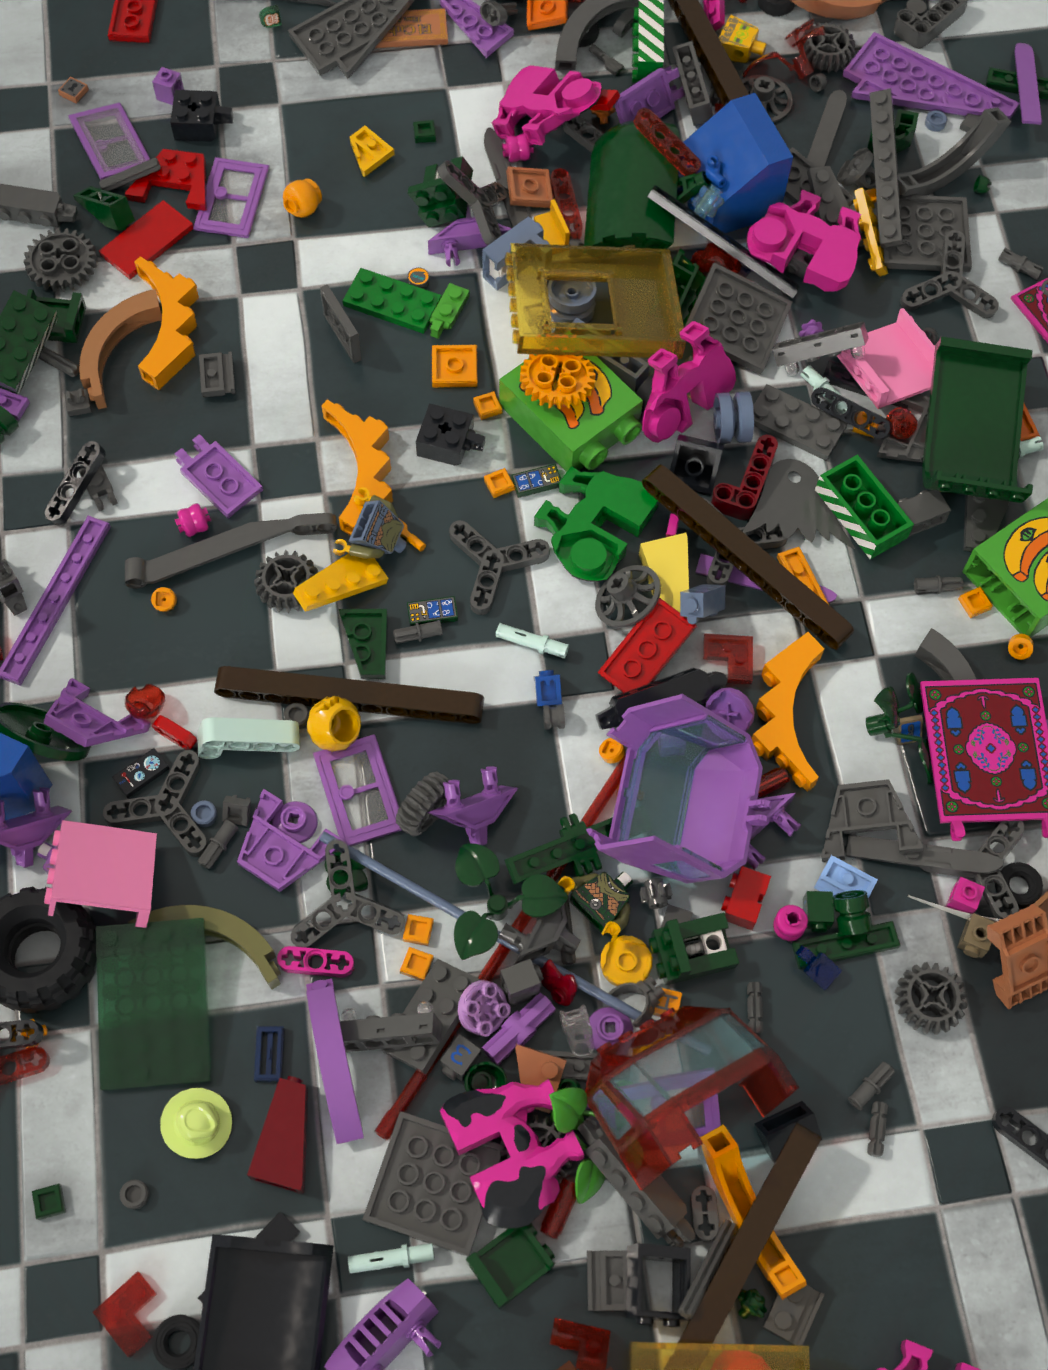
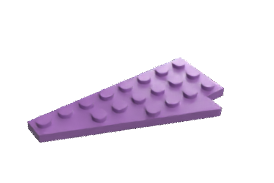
M876 32L870 36L843 73V77L858 84L853 90L851 98L870 101L869 93L891 88L893 105L905 106L908 109L937 110L944 113L967 116V114L981 115L985 109L998 107L1011 119L1020 104Z

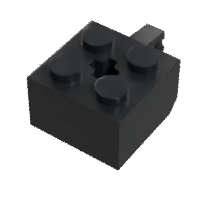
M175 90L170 120L174 140L211 142L216 138L217 125L233 123V110L229 107L220 106L217 91Z
M429 403L416 439V453L419 457L456 466L461 464L465 451H470V449L483 451L485 436L477 434L473 430L474 414Z

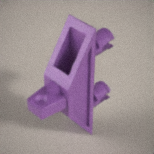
M467 207L466 218L456 219L428 240V255L445 253L446 264L451 267V258H453L456 266L460 264L458 251L487 247L482 239L475 217H471L469 207ZM498 224L502 235L512 229Z
M495 766L480 769L484 790L462 800L460 799L459 780H449L448 783L443 782L445 798L447 799L446 804L427 813L456 826L464 827L470 844H487V826L496 821L518 789L511 786H497L498 777L497 767Z
M41 787L40 791L33 789L35 805L33 813L5 820L4 801L0 800V844L10 848L12 855L15 856L16 864L24 868L33 865V850H35V847L42 845L62 823V820H65L72 812V810L61 806L50 808V789L47 787Z
M796 793L759 798L770 801L772 807L769 811L755 810V815L762 814L770 818L769 823L776 822L789 837L792 836L794 830L797 831L801 826L800 823L795 821L785 811L786 807L793 801ZM753 825L750 842L767 825ZM750 844L747 862L756 870L759 863L762 864L766 857L762 856Z

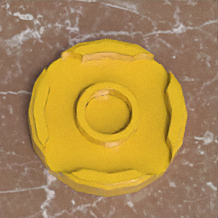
M626 935L617 937L615 942L609 941L605 945L600 958L603 976L615 986L629 982L637 983L640 980L643 982L648 978L652 970L653 957L646 947L647 945L634 936Z

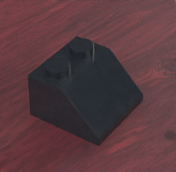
M679 434L670 471L692 490L712 495L724 444Z

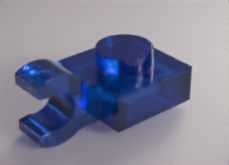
M802 945L795 952L808 965L803 972L823 990H826L842 972L822 952L815 956L807 947Z

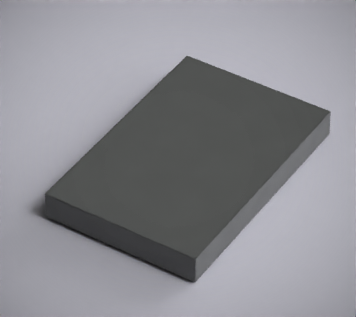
M328 284L320 287L324 317L352 362L361 361L357 330Z

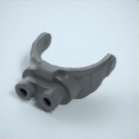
M651 976L643 982L640 980L637 983L621 984L609 992L614 997L621 993H639L646 997V1005L643 1012L633 1022V1026L636 1028L652 1018L655 1007L660 1003L659 999L666 994L660 986L655 987L657 983Z

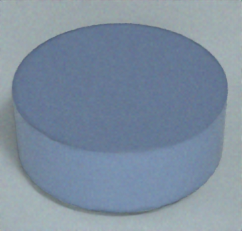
M937 110L929 112L925 119V126L934 132L943 130L947 123V116Z
M199 801L191 809V818L197 826L209 827L217 819V810L211 802Z

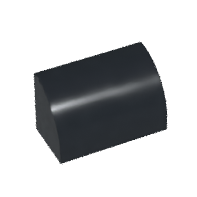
M803 1101L755 1123L758 1136L774 1163L797 1122L821 1136L814 1112Z

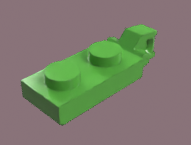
M449 283L431 315L430 336L439 339L444 328L452 329L469 298L470 290Z

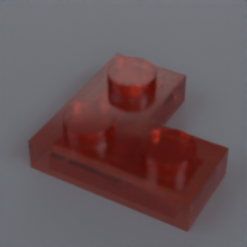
M704 634L703 660L727 661V683L752 684L753 636Z
M139 1271L93 1311V1314L129 1358L152 1338V1335L135 1314L157 1295L156 1291Z
M554 1318L550 1344L561 1349L578 1351L576 1369L605 1370L611 1331Z

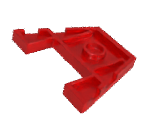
M163 149L156 156L160 162L161 169L135 180L124 194L128 201L145 203L151 186L188 190L190 192L186 200L187 208L206 211V163L204 154Z

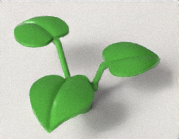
M624 1082L614 1090L635 1087L637 1085ZM565 1088L549 1094L553 1107L551 1121L561 1133L567 1134L572 1130H578V1126L584 1121V1116L593 1115L594 1117L604 1118V1113L585 1110L588 1098L586 1092L581 1088ZM638 1103L619 1106L621 1127L627 1125L633 1118ZM575 1134L581 1148L585 1150L587 1145ZM590 1158L582 1160L576 1172L575 1192L579 1204L586 1202L594 1196L605 1181V1176Z

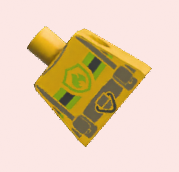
M730 15L719 36V40L731 61L746 63L752 53L763 56L767 46L766 43L757 41L758 27L733 15Z

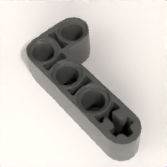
M941 0L923 16H919L910 9H902L897 14L893 32L910 46L917 49L924 48L965 13L968 0Z

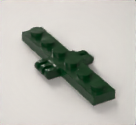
M642 806L633 810L628 839L651 830ZM575 813L569 815L571 826L567 817L560 818L563 828L559 830L561 838L504 860L513 884L571 862L576 876L579 877L584 876L582 865L586 874L593 873V867L596 871L602 869V864L597 854L599 850L594 844L596 841L588 834L586 829L592 828L609 837L613 817L586 827L584 821L579 822Z

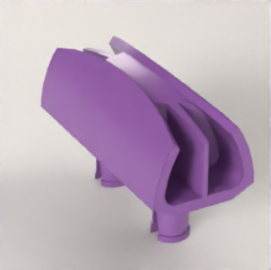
M406 1279L378 1302L359 1321L333 1352L324 1367L327 1370H384L412 1340L425 1352L427 1357H431L434 1354L426 1342H430L438 1349L441 1346V1342L425 1326L439 1311L411 1280Z

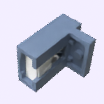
M528 216L482 249L483 278L497 291L529 267L543 280L551 276L552 247L548 241L543 240L544 229L542 226Z

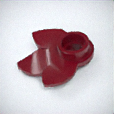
M549 959L543 967H539L543 976V980H541L542 985L551 992V996L557 1004L569 1006L577 992L575 977L572 974L563 976L552 960Z

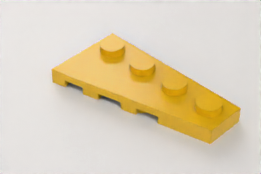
M862 187L854 190L856 199H853L856 211L862 214L859 226L861 231L865 232L866 238L863 239L866 251L870 252L871 258L868 259L870 269L881 277L888 274V270L883 265V249L881 246H878L880 241L879 231L875 226L878 225L877 217L873 211L875 206Z
M348 553L295 587L293 594L306 612L385 585L389 578L375 558L364 559L350 556Z

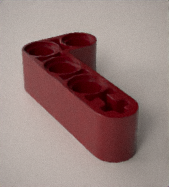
M767 434L759 437L740 488L727 483H720L715 486L711 503L722 514L739 520H748L752 517L778 447L775 437Z

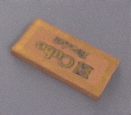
M445 8L407 10L375 48L447 45L448 34Z

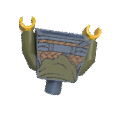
M365 487L360 488L358 493L362 494L364 498L355 495L354 502L358 505L364 504L348 541L352 544L351 546L347 545L345 540L338 539L335 541V544H341L344 549H333V553L341 556L348 552L350 556L364 559L381 558L384 554H392L393 551L401 553L405 549L407 542L400 537L404 525L398 519L393 504L376 495L370 496L369 490Z

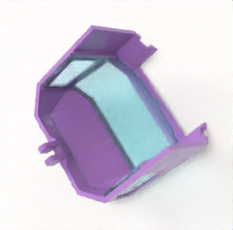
M684 694L628 708L622 715L624 720L618 728L612 727L606 734L627 747L609 837L592 828H588L586 831L596 841L594 844L599 851L636 868L682 881L686 884L727 877L746 864L753 825L764 826L769 824L770 818L762 814L755 815V810L769 811L772 807V803L768 800H757L763 767L750 734Z

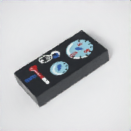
M153 748L112 776V778L126 797L129 798L170 768L156 749Z

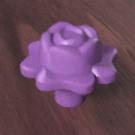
M811 319L808 323L802 324V331L799 332V336L803 337L824 331L822 323Z

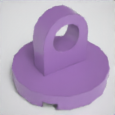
M721 688L714 692L706 702L708 710L745 732L754 721L755 712L753 705L748 697L739 690ZM709 721L711 726L719 733L724 735L730 734Z

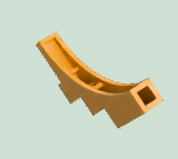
M140 256L134 262L138 276L149 284L152 289H156L163 311L162 324L157 340L149 354L138 365L142 379L159 391L196 356L193 348L194 343L188 335L197 327L195 313L190 306L199 299L197 285L191 278H185L180 273L173 278L168 272L164 273L158 269L152 261H147Z
M326 400L322 405L323 418L337 428L348 441L358 465L354 492L348 505L339 516L340 529L351 536L364 504L358 505L354 502L355 495L364 498L362 494L358 493L360 488H367L370 496L376 495L391 503L393 502L391 487L382 481L391 471L390 458L381 450L389 441V431L387 425L379 419L376 420L369 416L363 422L359 416L345 411L340 404H334Z
M809 632L805 633L764 664L761 673L762 678L769 687L773 688L759 698L756 710L759 717L768 723L753 733L752 736L758 756H762L766 761L775 756L777 764L783 769L786 768L792 775L793 781L807 792L816 785L819 776L807 762L798 744L793 723V704L799 683L806 673L821 659L824 648Z

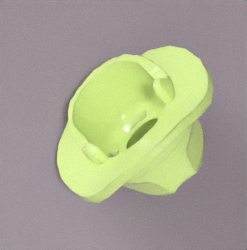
M204 1088L183 1090L173 1096L164 1107L160 1118V1130L166 1145L178 1155L190 1159L205 1158L218 1152L228 1141L232 1128V1115L225 1100L217 1093Z

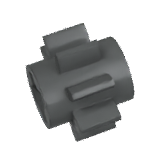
M662 878L649 879L644 882L645 887L640 888L642 904L648 903L650 909L663 908L668 905L667 900L672 899L670 883L664 884Z

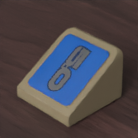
M922 715L900 718V725L898 728L893 729L894 733L922 737ZM896 738L898 745L917 742L914 740Z

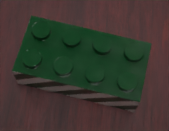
M13 290L0 315V388L19 395L58 317L57 310Z

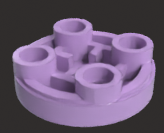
M485 980L470 984L462 993L458 1004V1017L462 1026L470 1033L485 1037L496 1031L511 1012V1007L507 1003L505 993L501 987Z

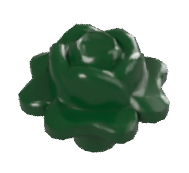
M741 1289L737 1297L742 1306L738 1310L740 1317L747 1319L751 1314L763 1318L765 1316L764 1313L767 1312L764 1306V1296L757 1289H750L748 1291Z

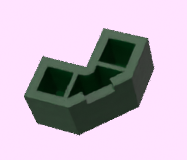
M898 109L894 121L897 153L911 146L919 113ZM871 129L867 148L873 153V138Z

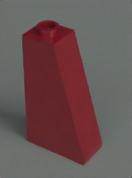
M288 1076L287 1079L279 1078L247 1176L251 1180L303 1195L306 1173L308 1089L303 1084V1080Z

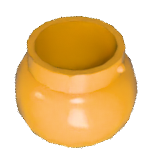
M311 179L295 180L289 183L283 191V205L290 214L296 217L304 218L312 215L322 201L321 190Z

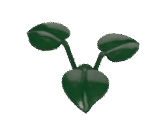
M911 672L906 677V689L910 698L909 704L899 708L898 698L893 687L884 688L874 699V702L880 706L884 713L866 717V728L870 736L884 734L885 738L895 737L917 741L919 743V754L928 778L927 784H930L934 777L928 739L891 732L892 729L898 728L900 725L899 713L912 707L915 708L917 714L924 711L920 684L915 674Z
M479 844L462 845L455 863L456 875L464 885L470 887H477L484 881L489 899L487 901V913L480 916L475 911H467L457 919L454 927V943L459 957L462 960H466L472 956L489 951L498 939L497 926L491 920L500 921L504 919L508 909H512L513 905L518 901L523 900L522 911L530 917H544L554 913L565 904L568 899L567 893L549 876L535 874L523 882L521 887L523 895H518L511 902H507L504 896L494 895L488 879L495 877L500 871L497 856L490 849Z

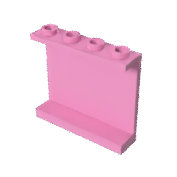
M904 308L899 310L896 323L868 332L869 339L866 345L841 351V354L836 355L877 409L931 390L935 345H933L925 332L919 328L913 317Z
M62 820L60 830L54 831L52 843L53 846H57V849H52L50 865L55 866L54 868H49L47 884H52V888H46L44 904H49L48 916L54 915L56 902L137 912L135 927L146 928L151 911L157 833Z

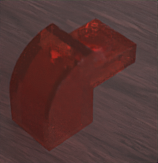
M708 243L704 251H696L690 260L692 264L696 263L699 266L698 270L700 272H709L713 263L736 274L742 268L741 263L714 243Z

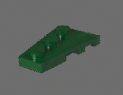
M339 609L361 679H386L387 609Z

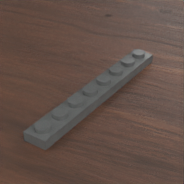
M891 88L869 93L881 248L903 244Z

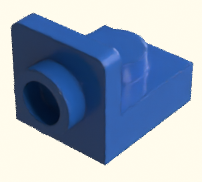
M553 670L539 671V676H533L537 706L562 704L559 674H554Z

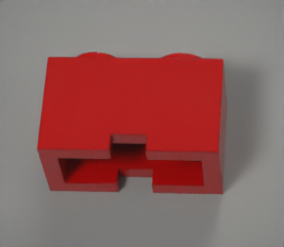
M741 866L739 874L733 873L729 887L733 888L731 897L725 896L721 908L725 912L727 922L753 930L762 906L757 901L762 903L771 876Z

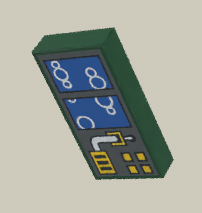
M555 463L512 474L511 480L515 485L517 497L520 498L559 488L561 477Z
M455 596L407 602L410 626H415V623L420 625L440 620V623L458 621Z

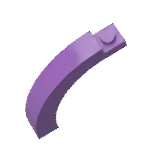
M332 978L317 980L306 984V994L336 1143L341 1144L362 1139L364 1135L349 1069Z

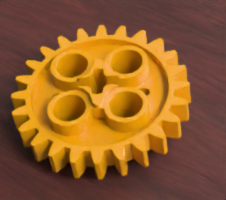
M545 347V353L537 350L536 356L529 354V360L524 359V365L521 366L519 382H521V389H525V395H532L531 401L539 399L540 406L546 402L548 403V408L555 404L558 409H561V405L565 404L569 409L571 403L579 406V400L585 402L587 396H591L592 390L595 387L596 373H593L594 366H589L590 360L583 361V354L575 356V350L567 353L566 347L562 351H559L557 347H554V351H550ZM562 364L557 389L553 391L559 365Z

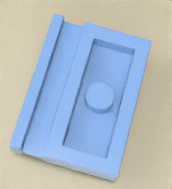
M831 855L814 888L819 891L833 892V896L845 891L863 890L867 892L869 898L878 879Z

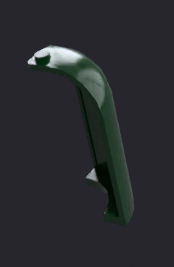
M649 119L628 121L610 128L595 142L591 154L583 252L603 259L613 252L622 251L623 246L635 245V249H647L663 253L674 243L675 216L647 197L654 185H657L677 199L680 136L674 124Z

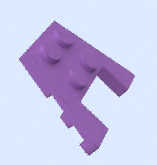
M73 678L68 681L67 687L61 691L58 700H55L44 719V724L84 747L148 732L151 724L133 712L123 719L115 721L82 702L81 700L88 696L90 688Z
M263 789L237 863L266 884L281 892L326 859L325 848L327 844L321 842L319 836L313 846L308 849L269 824L282 807L283 801ZM325 828L324 831L337 839H342ZM333 848L332 850H329V851H330V854H332V853L336 852L337 850H335V849Z

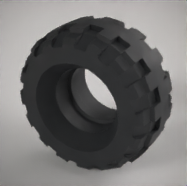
M34 886L22 888L19 893L14 895L8 893L0 898V1004L14 1011L19 1010L25 1013H38V1011L42 1010L52 1011L60 1008L62 1003L67 1000H74L82 993L80 991L86 983H90L95 974V965L99 961V935L90 915L82 905L56 902L54 915L48 916L49 904H44L46 888L50 887L36 889ZM41 931L55 932L59 936V953L48 967L33 973H24L16 968L15 955L17 949L28 936Z

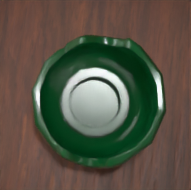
M492 1062L474 1064L469 1068L464 1077L466 1092L476 1089L499 1088L507 1084V1076L503 1068Z

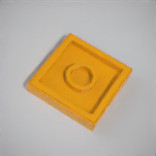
M432 345V387H477V345Z

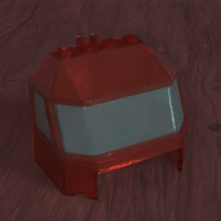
M683 1006L676 1011L672 1007L660 1015L661 1019L656 1022L650 1019L639 1026V1031L633 1033L632 1030H629L618 1038L619 1042L613 1045L611 1042H607L596 1050L598 1054L591 1061L585 1088L588 1099L587 1104L640 1191L648 1187L674 1163L682 1159L679 1153L691 1145L693 1150L703 1144L684 1112L715 1094L726 1090L732 1084L737 1083L740 1087H744L762 1117H765L800 1088L779 1055L733 1013L730 1007Z

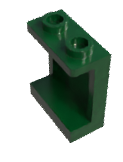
M28 289V297L57 310L58 320L48 340L77 343L86 310L82 293L73 292L71 300L37 297L34 289Z
M532 1223L528 1226L505 1230L477 1253L474 1252L466 1258V1263L499 1310L554 1268L555 1264L552 1260L555 1256L546 1243L541 1246L535 1237L538 1235V1232Z

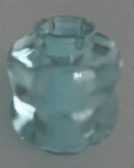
M712 184L710 188L702 186L698 195L692 201V205L696 208L694 212L697 215H701L700 217L703 219L706 216L713 218L718 208L724 203V198L720 196L723 192Z

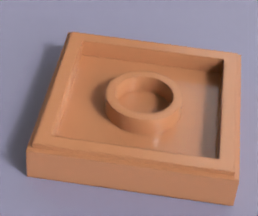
M507 167L506 175L510 205L550 208V200H553L549 169Z

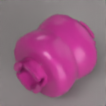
M525 134L507 136L505 144H502V150H506L502 151L504 158L508 157L510 163H515L519 160L528 161L530 153H534V148L530 147L533 144L527 141Z
M195 503L188 508H182L177 511L179 518L175 519L180 533L185 531L187 537H192L198 532H205L209 529L207 522H211L209 515L205 516L208 514L206 507L201 509L200 505Z
M786 905L777 912L774 918V931L782 940L795 941L804 934L808 925V918L805 911L799 906Z

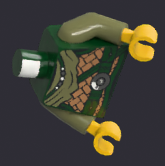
M606 872L586 874L573 878L563 876L557 884L565 888L564 891L567 895L572 892L570 903L602 935L605 936L607 933H610L613 936L611 941L615 942L618 934L628 925L630 917V895L625 890L633 883L631 877L625 872L619 874L615 879Z

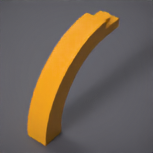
M723 1124L701 1136L700 1142L717 1190L733 1223L737 1225V1230H739L756 1195L745 1172L739 1146ZM773 1230L756 1264L766 1280H770L783 1300L804 1288L807 1284L805 1278Z

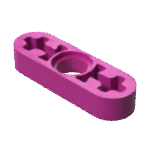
M287 946L282 948L277 955L280 968L287 973L344 978L349 976L354 970L353 958L345 951ZM289 954H293L294 959L302 960L301 955L305 954L303 959L304 967H301L300 961H292L291 965H287L283 958H288ZM318 955L323 958L322 966L316 969L311 968L308 965L309 959L312 956ZM327 957H331L332 963H340L341 959H345L349 966H344L343 970H339L338 965L330 964L331 969L327 970Z

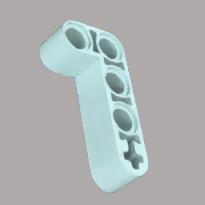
M210 717L201 722L197 731L198 757L202 759L218 758L223 750L294 752L300 749L299 723L292 720Z

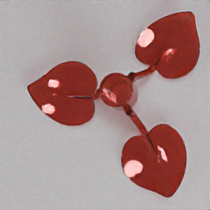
M813 18L792 30L784 38L787 40L794 35L796 42L792 47L794 48L797 45L800 53L799 56L792 60L794 64L791 65L778 52H770L754 60L745 69L743 77H746L753 66L773 57L781 60L789 67L790 71L795 70L799 79L806 77L814 72V69L806 56L803 45L808 38L825 35V27H818L798 38L800 32L808 30L814 24L815 20Z

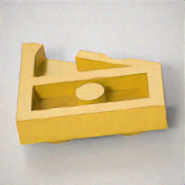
M363 126L350 136V144L364 177L395 155L394 148L366 126Z

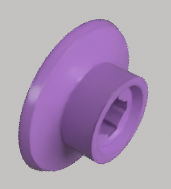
M299 801L288 802L282 805L272 819V826L299 843L310 839L315 833L318 824L317 815L313 808ZM291 818H297L298 823H291Z
M604 1007L596 1010L589 1017L586 1024V1036L590 1045L597 1051L606 1054H616L626 1049L633 1038V1025L628 1016L612 1007ZM605 1025H614L615 1032L606 1033Z

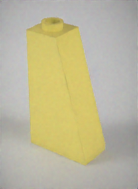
M682 533L641 543L639 557L642 566H647L656 572L661 582L659 598L680 612V592L689 589L687 534ZM648 575L647 580L648 583L651 584L654 581L652 577Z

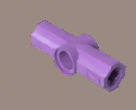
M539 993L520 1012H514L503 1023L502 1029L482 1047V1050L493 1063L499 1065L515 1050L516 1043L520 1045L526 1044L537 1031L536 1029L556 1011V1008L545 995Z

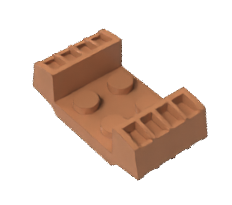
M1032 904L1004 919L987 925V938L1000 950L1003 975L993 979V985L996 995L1008 1009H1011L1012 1006L1021 1004L1023 1001L1031 999L1033 996L1047 990L1048 921L1046 912Z

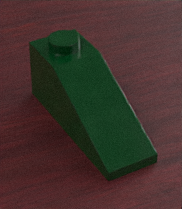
M92 186L73 195L80 205L106 227L121 231L135 221L126 196Z

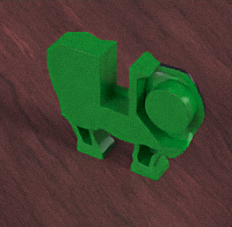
M571 466L559 482V492L562 494L581 493L585 494V498L578 502L568 515L562 512L559 507H554L551 502L546 500L534 516V526L538 528L547 527L553 534L551 543L554 553L573 577L591 582L606 581L612 576L617 564L626 556L628 543L601 529V526L607 520L632 535L639 537L644 527L653 517L659 501L645 490L641 481L615 476L605 471L579 472Z

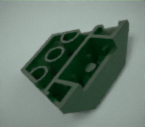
M681 248L678 250L660 282L647 310V317L685 326L706 277L698 270L699 266L696 263L692 264L684 256L685 252Z

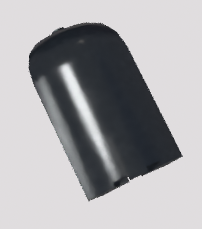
M212 1234L194 1370H319L334 1245Z

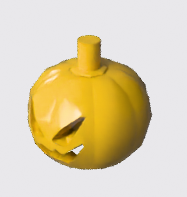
M338 696L325 697L316 703L310 710L307 721V732L312 742L317 747L331 752L347 749L357 740L361 728V716L356 706L349 700Z

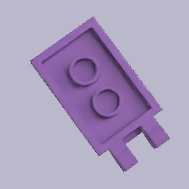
M671 66L664 69L659 68L620 93L619 99L614 104L620 124L642 119L658 120L675 108L674 102L685 96L683 87L677 89L676 85L669 86V82L680 76L678 68L673 70Z
M200 434L192 439L195 443L194 448L199 452L193 459L182 448L175 453L177 463L182 466L180 468L181 474L226 518H230L263 491L262 485L216 441L210 445Z

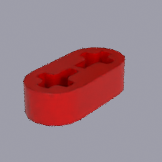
M159 715L152 724V728L156 732L185 750H191L198 741L191 732L162 715Z

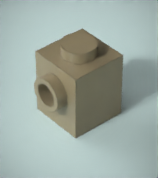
M972 913L966 921L957 948L963 950L967 956L983 958L991 945V941L987 938V925L995 922Z

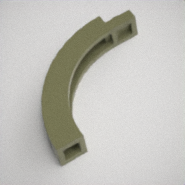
M177 905L150 911L146 928L135 927L136 918L128 922L145 951L160 942L179 936L204 935L229 942L243 951L257 966L271 990L280 985L277 976L281 972L274 961H271L276 958L273 949L256 929L233 914L207 906Z

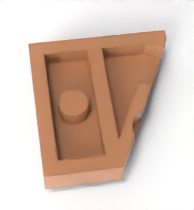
M516 1043L515 1051L520 1083L539 1086L549 1079L556 1092L566 1059ZM543 1107L534 1108L547 1113L551 1111Z

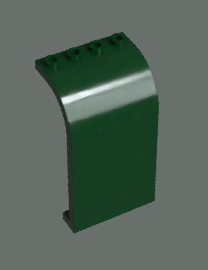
M941 336L935 345L923 455L922 478L926 489L1023 503L1032 494V484H1028L1025 488L1018 487L1017 468L1027 365L1032 359L1033 350Z

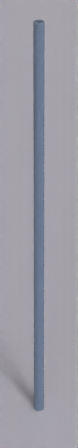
M324 831L319 840L328 844L331 840L337 838ZM334 844L335 850L341 853L345 852L344 848L339 847V844ZM348 845L350 858L456 919L465 913L462 909ZM497 939L498 943L516 952L517 954L520 953L518 952V948L516 946L511 945L502 939ZM542 956L532 960V962L543 967L549 959ZM553 962L563 976L566 974L574 975L577 988L633 1020L641 1015L642 1012ZM651 1018L643 1024V1026L706 1062H711L714 1053L655 1019Z

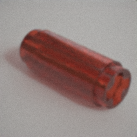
M783 767L774 768L761 776L758 799L784 787L790 782L789 775Z
M564 1178L559 1183L560 1191L554 1203H550L540 1229L541 1233L556 1240L562 1234L576 1201L575 1183Z

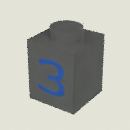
M459 1034L440 1059V1065L443 1068L442 1072L454 1081L458 1078L463 1082L466 1072L481 1057V1049Z

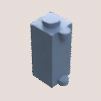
M702 584L680 592V616L687 617L689 624L697 623L698 617L715 616L719 611L725 609V585Z

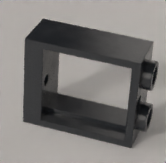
M643 1243L627 1246L626 1318L636 1319V1324L653 1325V1320L663 1321L664 1327H680V1322L689 1321L678 1313V1309L691 1286V1248ZM642 1260L672 1262V1312L641 1310Z

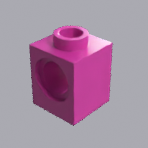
M960 877L954 884L945 907L970 914L975 913L985 887Z

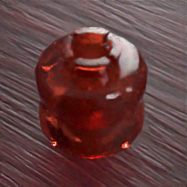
M898 407L891 410L886 416V419L891 421L893 425L892 435L894 437L906 439L915 433L918 425L917 419L910 410Z

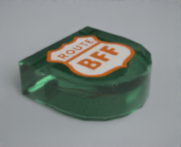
M278 5L269 6L260 11L259 19L264 27L281 26Z

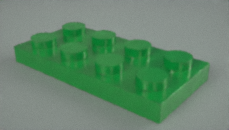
M360 268L343 299V306L425 334L430 324L431 315L442 296Z

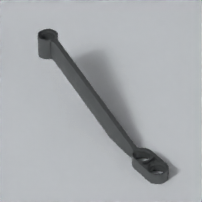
M331 513L301 514L289 519L249 522L152 560L145 561L139 557L128 558L125 560V585L129 588H142L146 584L157 583L288 532L296 535L333 533L337 530L336 516Z

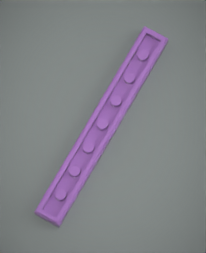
M87 516L0 667L1 679L19 686L22 685L111 528L108 522Z

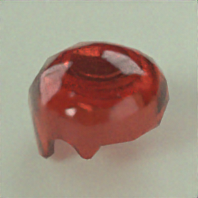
M146 684L142 689H137L134 686L125 696V708L136 719L147 720L155 718L163 709L165 693L159 687L152 684Z

